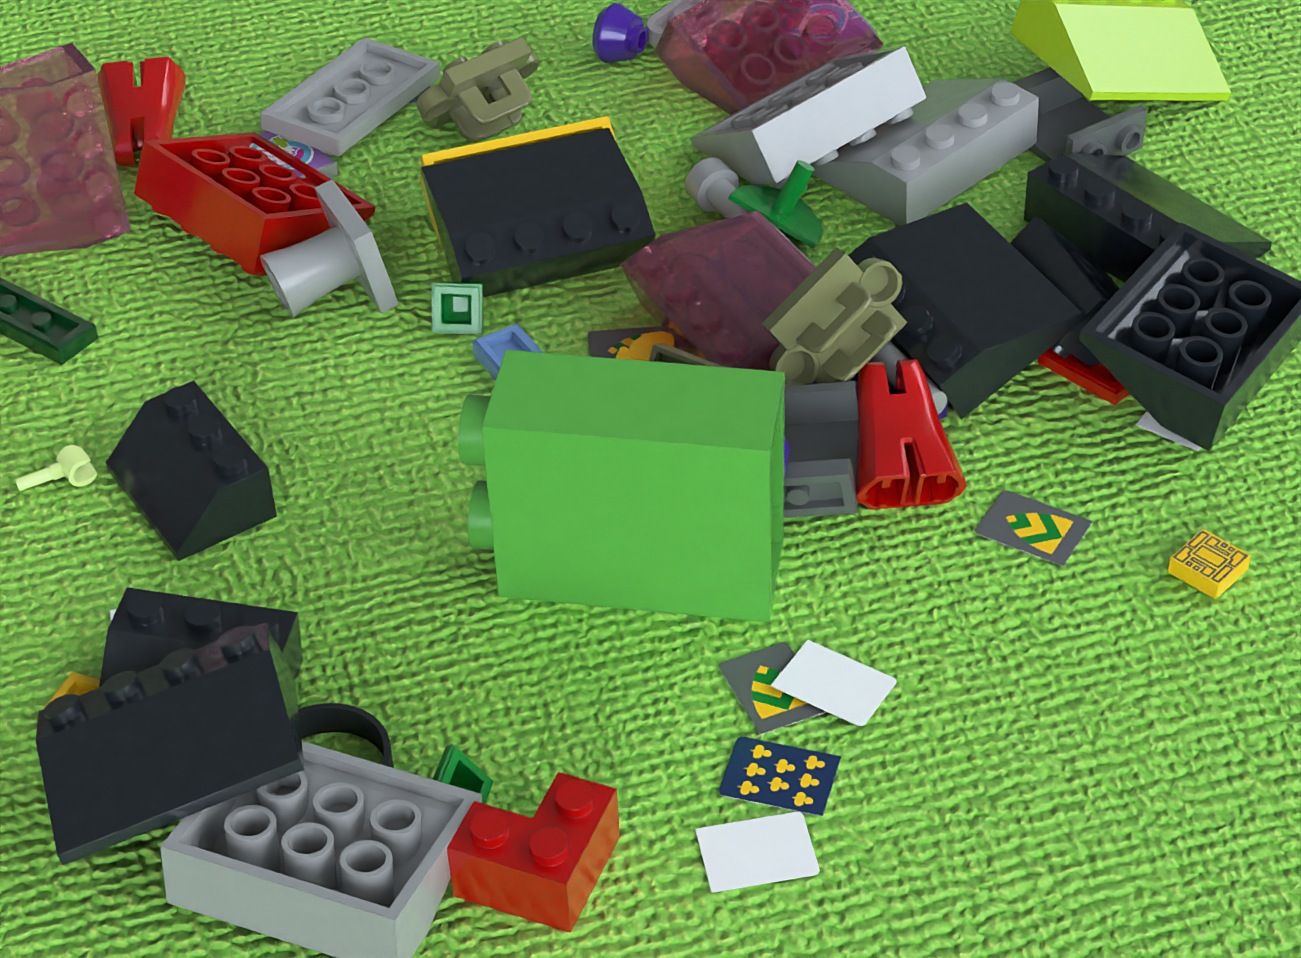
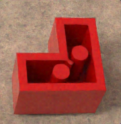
M558 772L533 818L473 801L447 846L453 897L571 933L620 838L617 788Z

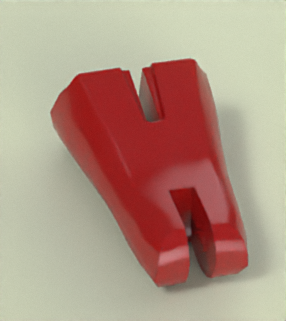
M170 57L147 58L144 61H140L141 86L137 85L133 62L104 63L96 75L94 86L104 117L111 153L115 162L120 166L136 165L137 150H142L143 141L172 139L175 118L185 90L186 75L181 67Z
M918 359L897 360V394H890L883 361L866 363L859 370L857 381L858 449L856 496L858 502L864 504L870 510L943 504L961 495L967 487V483L939 419L925 373Z

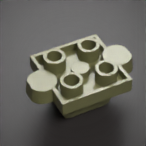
M523 37L507 44L504 40L497 41L488 46L477 57L467 60L466 57H460L449 63L443 69V76L439 84L424 91L419 96L416 106L423 121H429L434 129L454 121L460 132L471 142L481 141L518 124L523 119L521 109L526 108L533 102L530 89L524 79L537 70L541 61L529 48Z
M836 247L761 323L766 331L780 344L771 355L769 361L770 370L785 372V386L808 385L813 382L821 384L850 381L907 323L891 305L901 291L902 275L890 262L879 258H868L857 266L844 251Z

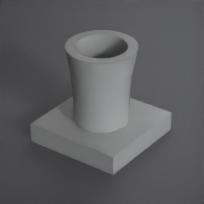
M333 179L315 187L330 229L287 248L260 255V260L267 277L291 318L297 316L318 299L355 278L381 314L399 305L372 231Z

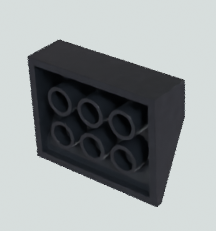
M609 128L421 167L422 178L452 281L483 283V297L649 261L656 234L642 191Z
M1062 153L1029 171L1027 175L1024 221L1029 223L1037 216L1095 258L1107 273L1123 283L1137 271L1181 222L1255 259L1271 250L1272 242L1126 156Z
M967 202L869 237L848 254L857 266L868 258H879L888 261L902 275L901 291L891 305L907 323L891 341L909 359H918L924 373L946 394L948 406L961 420L1086 319L1084 314Z
M1181 222L1080 331L1079 340L1162 427L1210 451L1301 341V281Z
M268 622L254 627L248 625L235 627L225 632L216 642L196 650L183 648L167 655L158 665L137 673L134 671L118 673L109 678L102 687L79 696L76 694L60 696L51 701L43 710L38 711L36 746L57 856L62 865L305 770L296 682Z

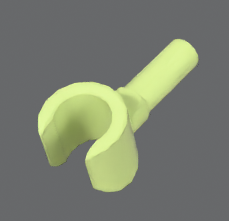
M69 445L59 452L56 463L16 478V483L19 490L22 491L66 476L72 485L79 487L91 483L96 478L97 472L89 462L90 458L84 449L76 445Z

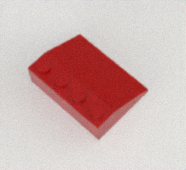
M256 132L143 141L134 194L150 204L154 212L168 216L180 224L184 232L196 235L210 244V248L214 252L226 255L239 263L241 269L248 274L267 276L261 263L260 255L287 248L330 229L315 187L331 179ZM253 142L265 151L269 152L270 154L274 155L286 164L303 173L306 176V178L298 177L293 170L280 166L271 159L267 158V155L264 152L252 148L248 145ZM335 182L363 221L374 216L376 206Z

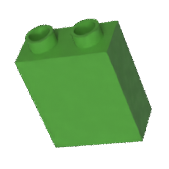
M505 350L491 396L471 394L466 396L462 406L458 435L461 463L485 466L487 481L478 480L472 491L468 515V537L472 548L494 550L499 597L770 622L784 544L785 372Z

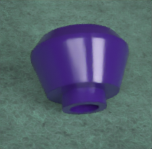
M613 3L599 13L593 29L592 45L594 52L602 62L614 63L632 60L638 53L644 51L648 41V29L644 27L640 16L621 3Z

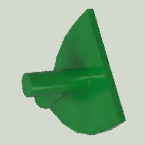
M797 160L781 190L760 185H744L735 189L728 197L732 202L772 223L775 227L813 249L822 237L823 229L819 219L801 199L808 190V181L815 170L810 164L802 160Z

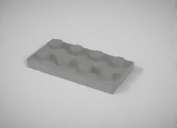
M364 37L261 112V129L280 135L283 139L297 141L319 149L322 153L339 157L440 78V62Z

